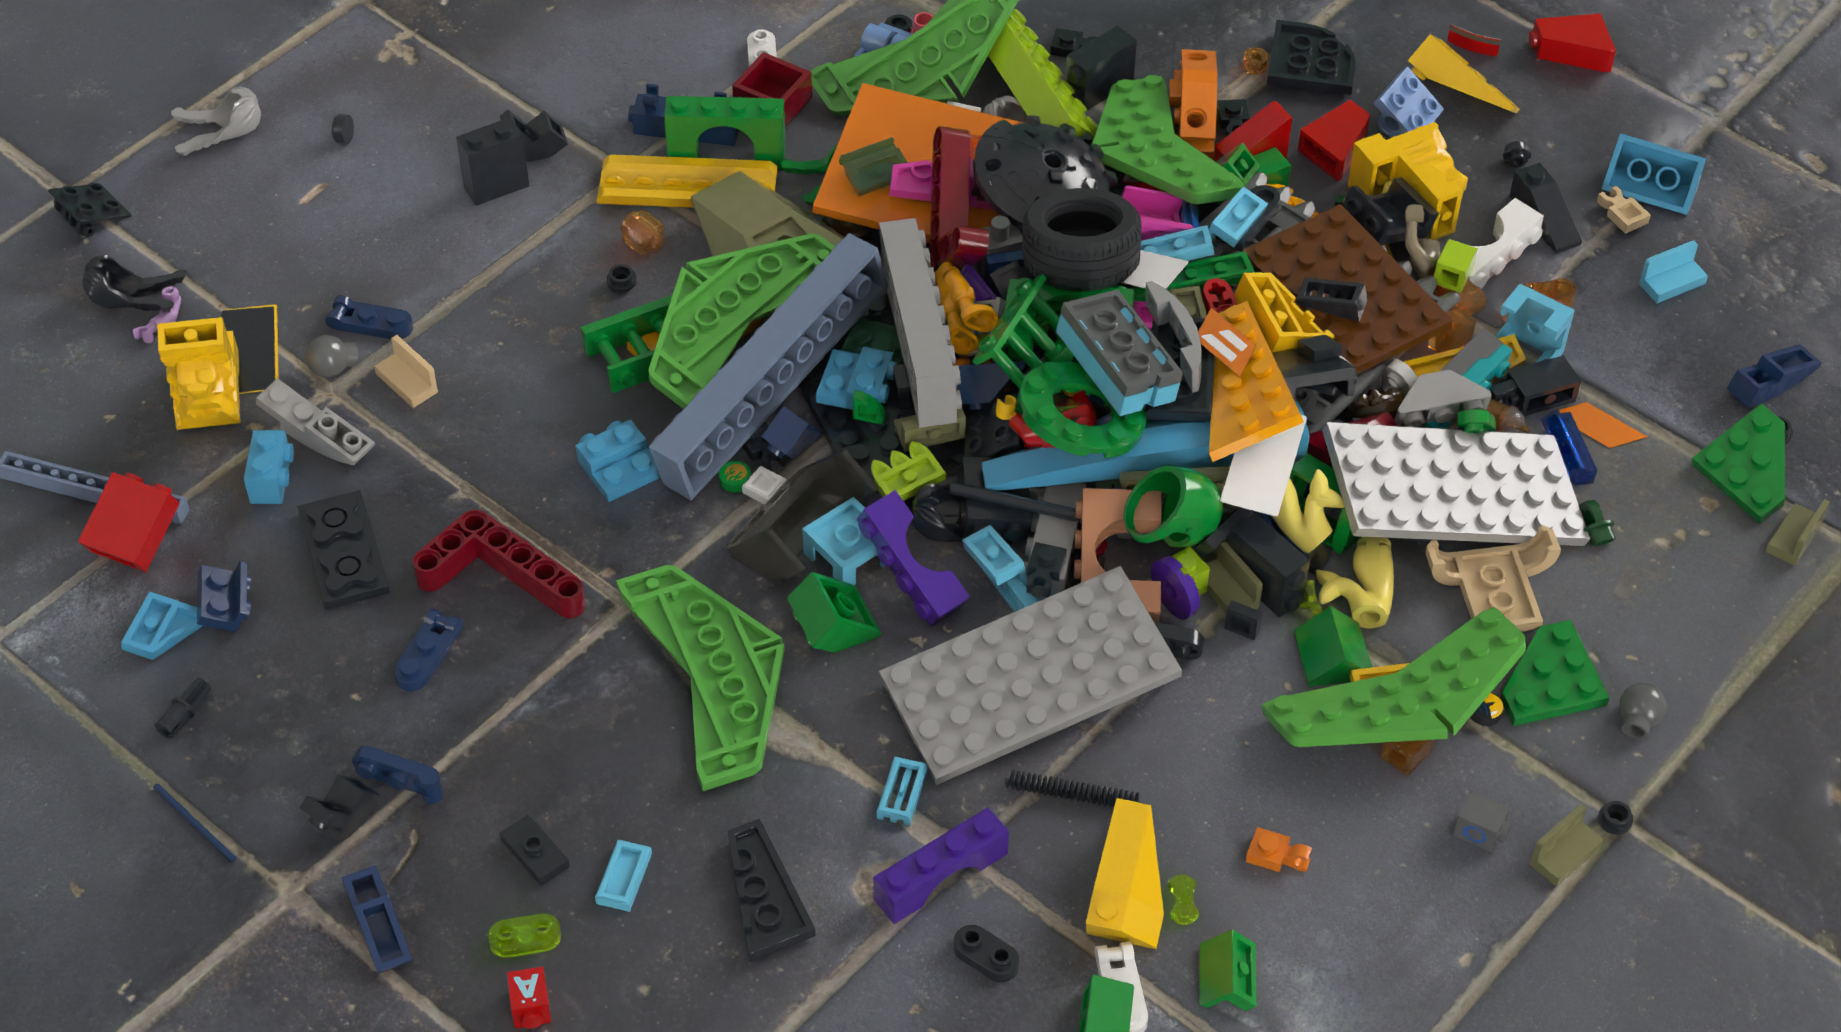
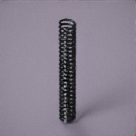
M1013 769L1010 779L1005 778L1007 789L1010 786L1012 790L1016 788L1019 791L1022 788L1023 792L1027 789L1028 792L1033 791L1034 794L1038 791L1039 795L1044 793L1046 796L1049 793L1050 797L1054 794L1055 797L1060 796L1061 799L1065 796L1066 799L1071 798V800H1074L1076 797L1077 802L1080 799L1082 802L1087 800L1088 804L1092 801L1093 804L1098 803V805H1101L1103 802L1104 806L1108 804L1109 807H1112L1113 804L1115 806L1118 796L1119 799L1141 803L1139 802V792L1136 793L1134 798V792L1131 791L1129 796V791L1126 790L1123 797V789H1120L1118 794V789L1115 788L1112 796V787L1108 789L1107 793V787L1104 786L1101 794V785L1098 786L1096 792V785L1093 784L1090 793V783L1087 784L1085 790V783L1083 782L1080 788V782L1077 781L1074 789V780L1071 781L1069 787V780L1067 779L1063 788V778L1060 779L1058 786V778L1056 777L1052 787V776L1049 777L1047 784V776L1045 775L1041 786L1042 775L1038 776L1036 783V773L1033 774L1031 781V773L1029 772L1025 782V771L1022 772L1020 780V771L1018 770L1014 781L1015 770Z

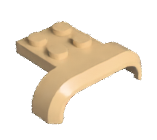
M1543 525L1538 528L1536 535L1532 539L1521 544L1458 552H1443L1439 550L1438 541L1433 539L1427 545L1426 557L1434 579L1443 585L1460 586L1471 619L1485 610L1496 607L1521 632L1538 630L1543 625L1544 621L1528 577L1545 571L1558 559L1561 548L1554 530Z

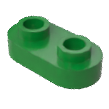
M1487 410L1460 411L1457 413V427L1466 433L1495 432V417Z

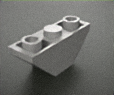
M1450 369L1419 375L1399 406L1394 421L1400 427H1419L1424 423L1434 421L1444 423L1457 417V413L1460 411L1487 410L1491 393L1488 389Z

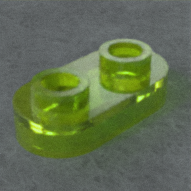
M542 913L500 920L490 928L488 939L493 953L507 958L552 950L561 940L560 924L554 916ZM547 927L544 931H537L538 928ZM509 932L512 933V934H511L510 936H508V937H502V936H501V935L504 934V933H509Z

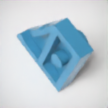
M149 591L121 642V649L151 660L156 659L203 626L197 624V607Z

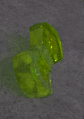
M1308 580L1305 587L1307 602L1301 603L1300 609L1309 608L1313 618L1323 610L1315 595V580Z
M1176 875L1167 884L1168 889L1175 895L1176 902L1169 915L1176 923L1188 925L1197 920L1200 915L1194 904L1193 894L1197 887V882L1188 875Z

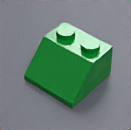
M811 572L787 597L793 609L792 614L794 618L801 624L806 634V641L815 649L836 653L878 638L882 634L856 585Z

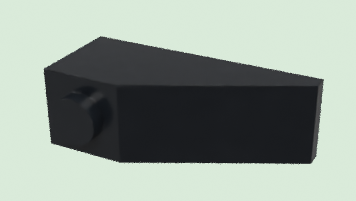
M1537 163L1516 170L1509 197L1512 200L1514 198L1518 199L1544 215L1541 236L1555 253H1559L1580 246L1582 239L1557 183L1542 164Z

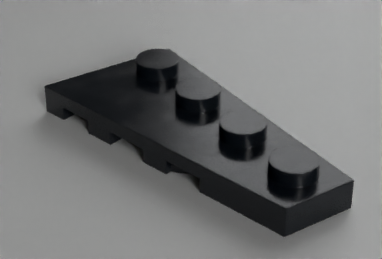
M757 819L728 830V841L749 962L816 936L815 927L761 820Z

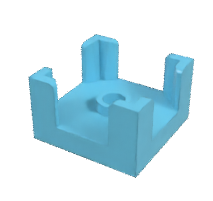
M1519 284L1501 307L1500 315L1505 316L1508 312L1509 314L1506 324L1495 337L1501 338L1515 334L1516 339L1543 351L1544 353L1536 363L1547 358L1559 357L1565 350L1575 310Z
M854 497L802 528L803 553L811 561H814L816 559L815 551L817 550L833 566V579L852 585L856 584V568L877 555V549L872 541L866 539L859 530L856 519L865 507ZM880 561V566L885 567V565Z

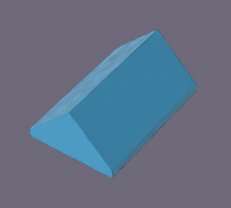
M1620 133L1601 190L1611 192V188L1617 186L1622 191L1624 197H1633L1635 200L1687 215L1697 192L1706 158Z

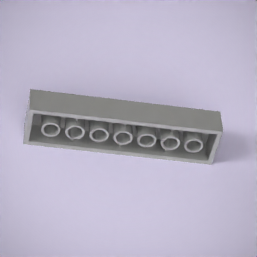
M916 218L879 223L882 266L888 285L887 293L904 365L907 370L919 428L957 423V409H962L960 390H956L957 385L961 384L960 370L958 365L953 366V364H956L954 346L947 345L950 344V332L948 325H942L945 324V312L943 305H940L939 288L934 286L936 285L934 268L930 267L929 249L926 248L924 230H918Z

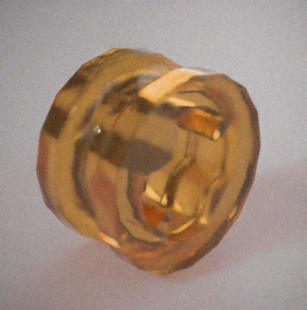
M1257 47L1245 50L1242 62L1243 70L1252 75L1264 73L1267 70L1268 53L1264 49Z

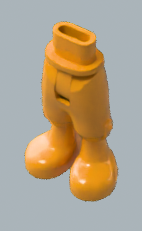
M944 262L935 272L936 285L934 286L939 288L940 305L944 307L945 323L948 324L950 332V345L954 346V351L957 354L967 355L974 352L979 345L978 338L973 330L989 332L994 329L999 319L996 311L991 306L974 304L975 295L973 288L958 268L952 266L950 262Z

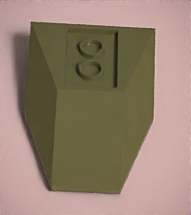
M741 171L691 196V202L712 256L811 233L822 236L834 246L845 238L815 215ZM774 312L762 317L761 322L764 324Z

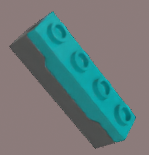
M1482 328L1441 371L1450 369L1489 390L1492 385L1490 382L1495 377L1502 378L1510 368L1511 364L1508 361L1513 350ZM1455 418L1444 423L1436 421L1424 423L1418 428L1450 429Z

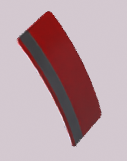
M1452 24L1449 27L1447 38L1448 42L1456 46L1489 56L1498 55L1501 42L1500 39L1477 35Z

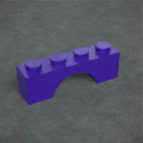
M894 490L864 508L856 520L862 535L866 539H870L876 547L880 561L885 566H889L896 576L898 587L904 593H908L914 602L918 616L926 620L931 627L960 609L969 600L970 596L952 570L942 572L929 570L912 557L907 547L906 532L914 516L897 491Z
M987 807L874 876L873 900L892 923L896 924L922 908L934 888L952 873L967 867H975L981 871L1008 854L1009 830Z

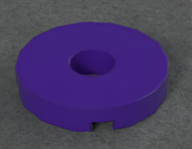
M1163 556L1151 565L1150 574L1152 581H1161V602L1168 611L1178 619L1186 620L1197 613L1196 610L1200 606L1198 589L1193 578L1189 574L1184 575L1180 568L1183 566L1178 560L1171 556Z

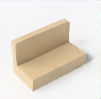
M395 335L391 338L394 354L375 365V372L379 378L414 408L438 393L434 368L398 335Z

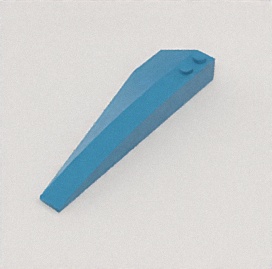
M1295 398V403L1301 415L1304 416L1303 410L1300 407L1297 399ZM1146 420V426L1138 444L1132 450L1120 456L1104 458L1103 453H1087V456L1083 457L1058 448L1031 447L981 462L985 489L999 491L1120 479V472L1149 471L1165 465L1184 468L1231 466L1234 453L1217 461H1212L1209 455L1211 422ZM1306 423L1294 460L1296 462L1307 455L1310 436Z

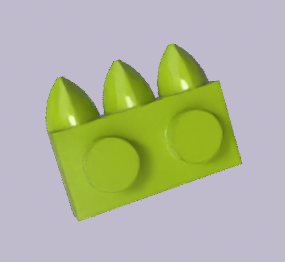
M914 441L909 446L911 459L905 454L893 450L890 456L892 468L878 460H873L871 464L874 485L882 497L896 490L903 501L916 495L919 489L924 486L945 481L946 473L930 450L921 443Z

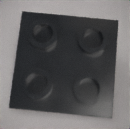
M100 183L63 186L62 188L48 190L55 198L54 208L63 215L64 219L71 226L78 230L81 236H92L95 233L96 221L131 217V213Z
M1016 392L1011 394V396L1015 397L1017 403L1018 393ZM997 402L966 416L965 457H990L1001 451L1008 455L1023 450L1020 441L1022 438L1009 425L1010 420H1002L996 416Z

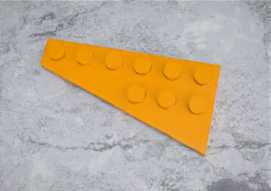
M1247 301L1218 313L1256 344V347L1240 377L1215 356L1209 455L1213 462L1304 423L1301 413Z

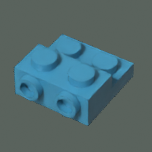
M862 347L861 353L856 354L833 349L816 392V403L853 410L855 390L871 395L880 403H886L889 395L888 382L889 380H894L893 365H898L897 362L893 361V352Z
M631 419L624 423L622 421H614L607 427L606 431L596 436L592 433L586 434L580 439L579 444L575 445L577 462L607 502L613 501L661 478L652 454L647 448L646 438Z

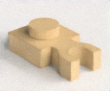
M1617 186L1611 188L1610 197L1604 192L1598 194L1597 203L1601 207L1608 209L1607 217L1625 234L1649 223L1651 215L1633 197L1625 199L1622 191Z

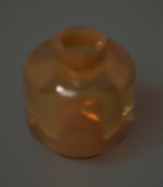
M642 210L637 213L633 211L623 220L620 226L622 231L621 239L641 255H645L650 251L655 253L665 242L663 237L665 228L660 221L647 211Z

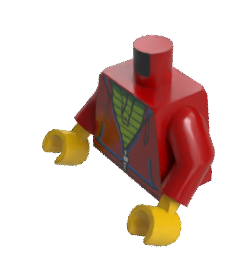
M1082 389L1075 393L1063 390V393L1066 396L1072 397V399L1068 398L1054 403L1057 410L1067 419L1078 424L1093 426L1096 423V410L1086 392L1082 391ZM1006 395L1005 403L997 399L996 416L1002 420H1010L1009 425L1023 439L1025 447L1056 448L1041 439L1028 427L1022 418L1023 414L1015 412V397Z

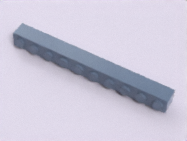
M5 451L0 458L1 479L94 503L98 502L109 480V477ZM171 494L180 503L171 523L181 525L190 511L187 498Z

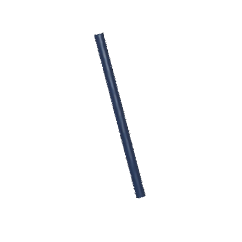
M159 783L154 785L153 788L230 862L236 860V856Z

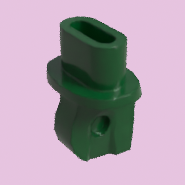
M1588 500L1579 504L1586 528L1583 530L1588 532L1593 547L1616 540L1611 528L1614 525V521L1604 520L1602 510L1595 500Z

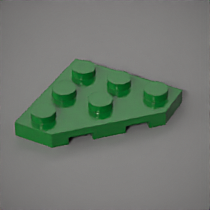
M1760 404L1693 456L1691 463L1760 524L1783 507L1785 501V422L1763 404Z
M1571 620L1547 624L1538 628L1501 696L1504 708L1513 726L1607 706L1610 699Z

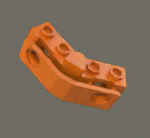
M1181 49L1180 70L1174 69V78L1170 79L1169 104L1174 107L1173 125H1179L1178 134H1176L1178 137L1213 160L1217 108L1216 51Z

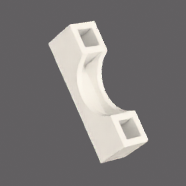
M1516 198L1497 213L1493 229V235L1497 241L1486 246H1472L1478 248L1473 270L1462 292L1459 294L1467 298L1475 290H1481L1490 277L1494 274H1500L1509 261L1512 259L1516 260L1528 245L1535 244L1543 232L1541 226L1544 215Z

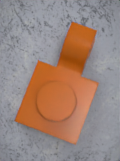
M1257 827L1246 855V862L1276 872H1280L1283 864L1298 871L1306 872L1311 861L1309 856L1312 848L1304 844L1290 846L1291 837Z

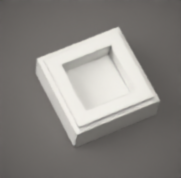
M760 466L750 479L743 484L742 492L769 507L787 487V479Z

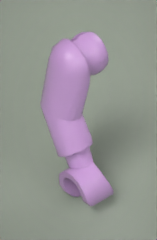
M171 286L162 290V298L173 301V308L170 313L159 311V314L153 317L146 326L134 328L133 335L135 340L143 337L145 343H152L154 340L153 333H158L157 324L176 321L181 305V296H179L177 288Z

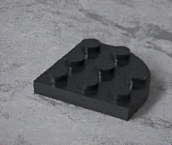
M1284 20L1276 21L1267 84L1337 94H1352L1355 57L1348 44L1344 46L1336 39L1335 33L1320 26Z

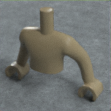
M1409 205L1406 209L1405 247L1410 254L1409 262L1419 279L1434 276L1437 261L1441 255L1440 243L1437 240L1429 239V234L1425 238L1417 239V222L1424 221V210L1422 205Z

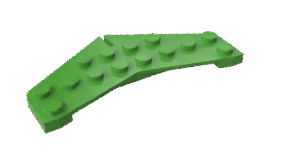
M948 0L923 28L905 40L835 64L828 62L811 70L812 86L828 110L836 116L850 115L862 83L942 103H947L948 101L959 102L946 80L950 78L962 97H965L1019 0Z
M1149 75L1137 80L1123 79L1112 85L1092 145L1097 144L1104 152V157L1101 159L1103 164L1191 204H1205L1233 199L1242 187L1246 188L1245 184L1234 173L1229 172L1174 134L1167 86L1161 76Z
M811 233L687 262L686 269L683 266L681 268L649 366L650 383L682 409H685L694 399V396L703 390L714 378L716 372L723 367L749 324L774 312L778 306L782 305L792 295L795 288L802 284L813 272L814 268L819 263H822L832 252L835 246L822 236Z
M665 565L616 580L617 589L622 601L691 677L697 779L703 792L757 774L763 766L785 652L782 637L676 566Z
M1496 607L1479 613L1397 673L1292 695H1282L1263 703L1262 712L1284 739L1295 747L1448 739V731L1455 736L1526 650L1525 635Z

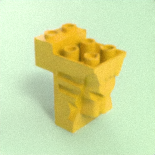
M1433 122L1385 140L1378 133L1354 142L1348 186L1357 185L1367 196L1381 194L1385 182L1402 177L1439 213L1429 232V239L1437 240L1455 232L1463 192L1466 190L1468 177L1454 167L1453 159L1446 151L1447 145L1438 129V124Z
M223 318L157 324L158 351L161 361L166 366L167 382L170 383V395L173 397L177 430L241 423L238 347L233 330L226 331Z

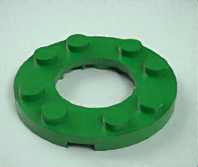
M1046 362L1026 375L1018 393L1017 404L1021 405L1023 410L1022 418L1028 427L1052 446L1078 456L1086 457L1087 453H1103L1104 458H1111L1125 454L1138 444L1146 426L1144 407L1141 411L1119 416L1079 363ZM1062 389L1071 393L1079 392L1081 389L1087 390L1086 395H1098L1105 401L1104 406L1107 407L1109 405L1112 420L1100 426L1078 424L1067 419L1057 410L1053 403V395L1059 393Z

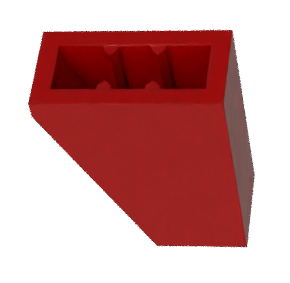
M1601 13L1535 19L1533 31L1529 32V44L1531 48L1534 47L1538 59L1601 72H1611L1616 49Z
M1350 99L1300 129L1298 151L1339 182L1351 165L1354 142L1367 137L1371 115Z
M1277 101L1271 102L1215 145L1213 161L1216 162L1241 143L1247 147L1253 156L1276 147L1287 159L1292 117Z

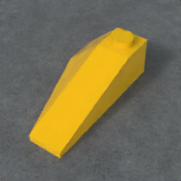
M1431 34L1408 60L1414 66L1411 71L1423 81L1428 78L1516 114L1520 110L1492 84L1489 85L1482 74L1471 66L1468 67L1469 63L1448 44Z
M1117 798L1086 919V934L1120 942L1131 941L1134 945L1157 949L1164 910L1152 808L1148 804Z

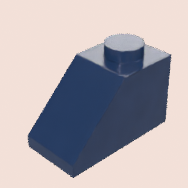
M1012 361L1020 371L1024 369L1025 361ZM996 362L980 363L977 366L975 364H964L959 366L961 384L957 385V390H960L962 404H968L969 410L983 409L987 406V403L996 401L1013 381Z
M783 406L762 435V438L769 442L766 448L782 459L786 454L790 458L795 459L818 440L822 433Z

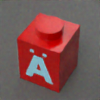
M544 967L507 972L511 1011L515 1028L524 1027L531 1029L537 1028L542 1024L552 1023Z

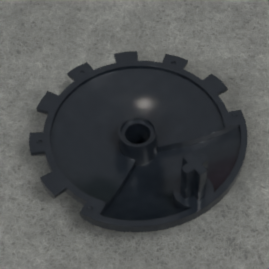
M1026 116L1023 119L1024 123L1015 125L1010 124L1007 120L993 124L980 138L973 156V172L976 181L971 190V195L977 196L978 201L986 199L997 213L1007 217L1012 224L1022 229L1024 214L1036 200L1044 195L1071 188H1093L1109 192V188L1115 189L1117 186L1116 174L1105 169L1101 162L1104 152L1097 144L1089 147L1084 141L1075 136L1076 129L1066 123L1060 124L1059 128L1043 124L1039 116Z

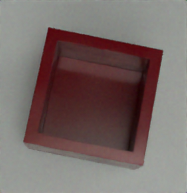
M763 52L732 85V94L735 98L784 99L786 127L812 98V72Z

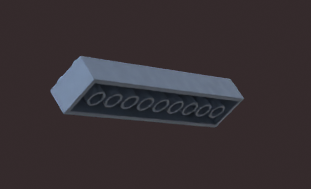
M850 233L840 243L836 244L832 252L822 263H819L807 279L795 288L792 295L776 308L774 314L755 331L754 335L743 347L735 352L732 359L716 372L714 378L703 390L694 396V399L688 406L675 416L673 422L661 434L655 437L649 449L663 485L692 501L719 472L720 468L732 458L750 436L888 288L877 247Z

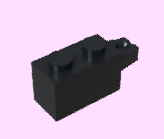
M1564 355L1551 359L1547 358L1537 363L1518 366L1508 370L1505 380L1490 387V404L1493 408L1512 405L1519 417L1531 415L1576 402L1581 380Z

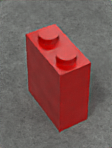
M112 472L78 542L91 553L146 573L180 503L171 495L172 490L162 484L154 483L153 486H149L143 483L144 480L132 473L126 472L122 476Z

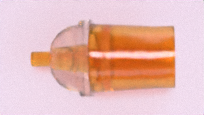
M1490 399L1487 411L1495 417L1496 431L1504 433H1520L1523 431L1529 433L1531 428L1524 425V416L1517 407H1510Z

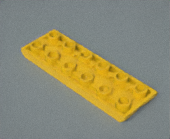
M608 155L603 160L597 204L694 208L691 202L692 195L738 171L775 192L778 166L771 161Z

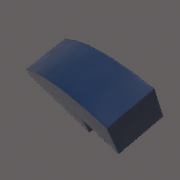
M1801 344L1763 354L1756 365L1738 369L1727 389L1744 405L1750 408L1790 389L1816 371L1822 363Z
M375 865L342 877L345 892L377 973L380 974L412 962L413 959L377 866Z

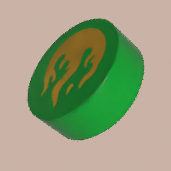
M740 461L728 462L719 470L720 485L728 492H741L743 484L751 477L750 468Z

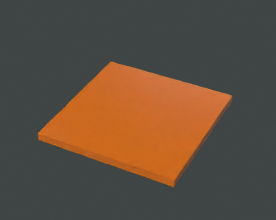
M862 83L814 201L812 213L879 230V223L916 218L918 230H924L926 242H930L931 201L889 196L893 165L925 160L932 163L933 137L938 126L968 130L971 138L970 145L976 149V142H979L985 131L993 124L1002 120H1007L1012 125L1022 122ZM969 207L968 227L978 229L991 226L992 219L1001 215L992 209Z

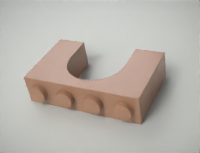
M1083 488L1082 500H1076L1075 518L1081 519V530H1075L1074 549H1081L1080 560H1074V579H1079L1080 583L1106 572L1096 558L1095 552L1098 546L1106 538L1114 534L1128 533L1123 514L1127 498L1132 490ZM1150 491L1141 497L1135 509L1133 519L1135 529L1139 533H1151L1160 527L1162 491ZM1129 580L1152 620L1159 622L1161 612V581Z

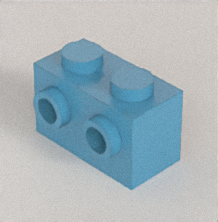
M253 430L244 474V482L250 504H282L285 487L289 485V464L293 462L294 457L293 444L288 443L285 430Z

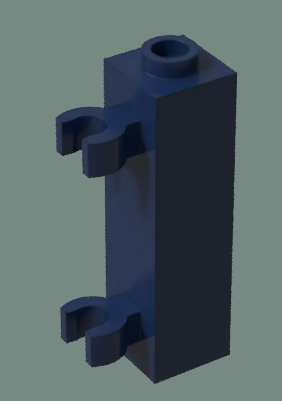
M646 84V94L637 95L635 104L629 107L628 121L633 123V133L636 135L666 138L664 114L667 97L659 96V86L656 84ZM715 91L714 97H727V94ZM728 126L713 127L707 129L699 136V142L735 146L740 130Z

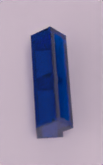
M1556 409L1540 418L1547 435L1555 436L1569 479L1573 485L1594 483L1598 470L1571 412L1561 413Z

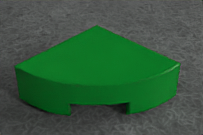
M855 390L853 395V419L884 425L886 412L881 403L871 395Z

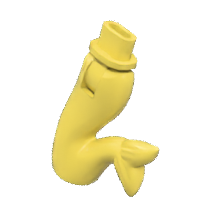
M1319 469L1316 470L1311 481L1310 493L1306 498L1304 514L1301 511L1294 484L1289 478L1278 516H1272L1281 531L1306 554L1314 550L1333 531L1324 513V507H1345L1342 497L1336 491L1329 488L1325 474Z
M1362 536L1357 541V548L1353 555V569L1361 586L1349 578L1340 577L1330 571L1316 570V578L1322 585L1319 593L1320 604L1323 605L1340 596H1344L1348 600L1352 619L1359 622L1360 627L1371 629L1385 625L1389 618L1394 591V566L1391 542L1388 540V537Z

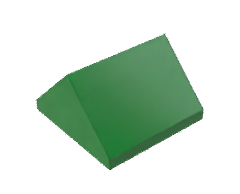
M1331 606L1294 630V637L1308 687L1351 682L1349 677L1351 670L1372 667L1359 622Z

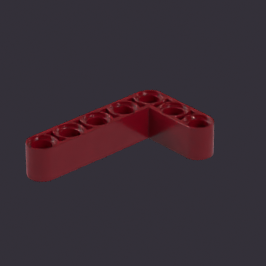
M943 126L936 128L933 137L930 267L937 270L944 262H950L952 266H955L961 272L966 264L972 266L986 255L989 247V232L986 229L968 227L970 132L968 130Z
M469 510L462 514L413 556L412 562L417 586L424 591L432 592L442 588L478 557L560 616L576 618L585 611L586 604L583 584L577 576L481 510Z

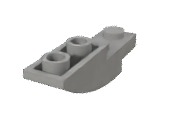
M278 378L256 397V405L280 422L281 430H285L295 440L333 460L355 465L375 446L373 440L329 408L325 407L323 410H320Z

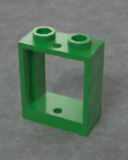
M1307 454L1299 462L1294 461L1289 477L1296 489L1303 514L1306 501L1302 499L1307 482L1311 484L1317 469L1325 474L1329 488L1341 496L1334 469L1310 454ZM1345 507L1342 508L1338 521L1325 514L1333 531L1322 542L1333 547V551L1340 555L1356 542L1359 537L1352 534Z

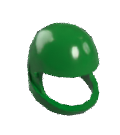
M1165 465L1151 470L1139 480L1127 498L1123 514L1126 530L1134 540L1141 543H1150L1161 539L1171 547H1190L1201 543L1217 530L1223 513V502L1220 501L1221 490L1205 474L1190 468ZM1150 491L1166 493L1161 509L1160 527L1151 533L1141 535L1135 529L1133 520L1135 509L1141 497Z

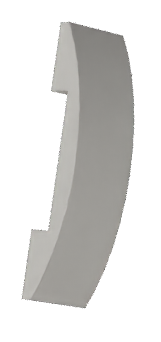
M1153 281L1146 282V306L1157 326L1170 323L1182 346L1180 349V369L1192 393L1197 392L1201 382V342L1197 327L1187 309L1173 294Z

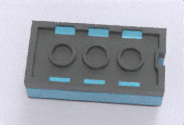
M1119 290L1063 303L1056 332L1119 416L1141 411L1144 404L1156 407L1176 400L1183 372Z

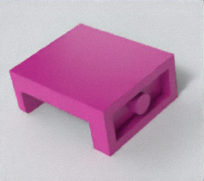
M1133 186L1124 187L1121 197L1128 200L1141 217V241L1193 229L1191 224L1181 223L1179 210L1182 199L1167 192Z

